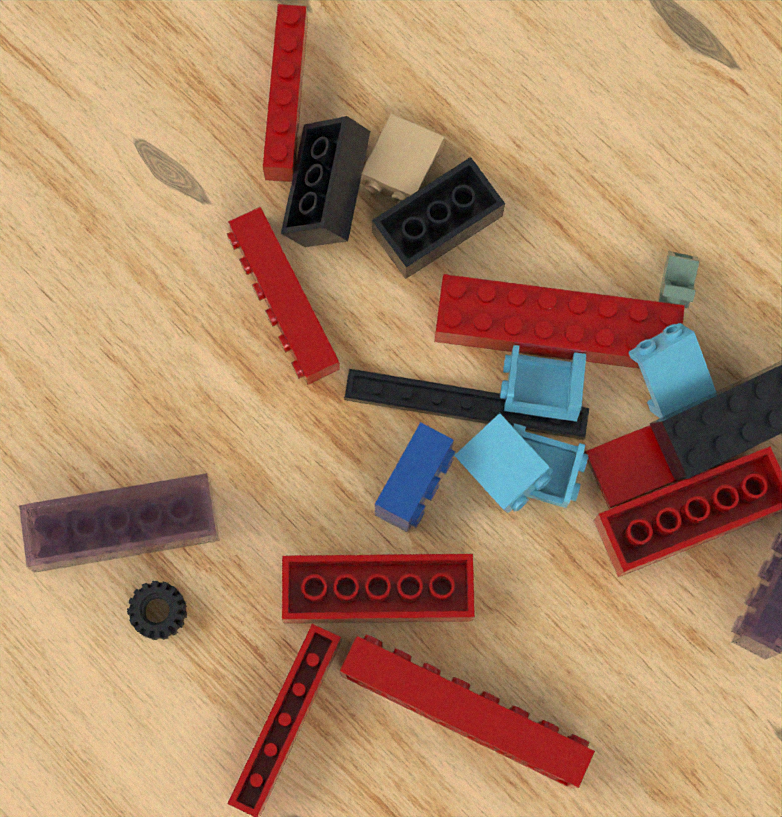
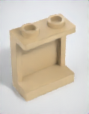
M390 114L363 168L361 184L364 185L367 191L379 195L382 193L391 197V200L396 204L400 203L421 189L436 157L439 158L444 148L445 136Z

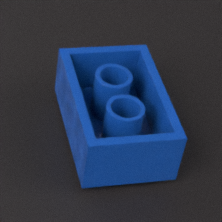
M420 422L375 503V516L407 533L411 525L417 528L425 513V500L431 501L439 488L441 478L438 476L441 472L446 474L454 460L453 457L456 452L452 450L454 440Z

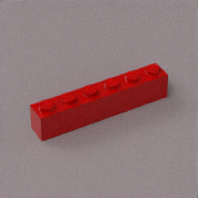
M277 5L263 157L265 180L292 182L294 174L308 29L307 6Z
M258 207L228 221L231 231L227 233L228 240L234 250L239 248L243 256L239 261L245 274H252L256 282L252 284L258 300L265 299L269 309L265 310L267 318L272 327L278 325L282 335L278 336V339L285 353L291 351L295 361L291 362V365L298 379L304 377L307 385L339 371V360L262 208Z
M311 624L227 803L228 805L253 817L261 816L342 642L340 636Z

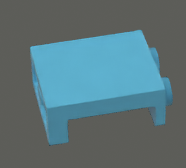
M681 323L666 327L662 333L652 339L640 342L636 348L629 351L630 358L637 362L652 398L647 401L649 409L659 418L716 392L695 332Z
M513 345L511 355H505L503 372L508 373V381L502 380L500 398L505 399L504 411L577 422L582 406L586 354L574 352L572 362L520 355V345Z
M500 413L454 455L507 513L512 510L514 512L520 510L529 501L527 496L535 488L538 491L543 489L551 481L550 475L554 472Z
M514 423L513 428L554 471L550 475L551 481L543 489L538 491L535 488L527 497L567 508L570 500L576 502L581 485L576 483L578 471L584 472L589 456L584 454L585 444L579 443L578 446L529 433L525 431V426Z

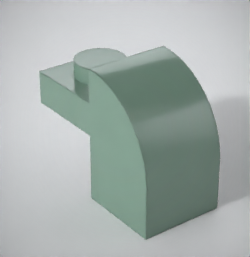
M668 251L659 292V302L685 305V308H689V304L693 302L696 292L694 283L700 262L698 257Z

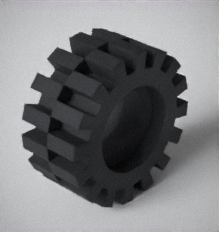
M152 581L151 584L144 583L141 589H136L133 592L135 594L133 598L129 599L130 607L127 608V614L130 616L129 621L135 630L146 638L148 637L152 640L168 639V636L177 634V630L185 624L183 621L184 618H187L186 602L181 593L167 582ZM154 599H163L169 605V614L162 622H151L146 616V607Z

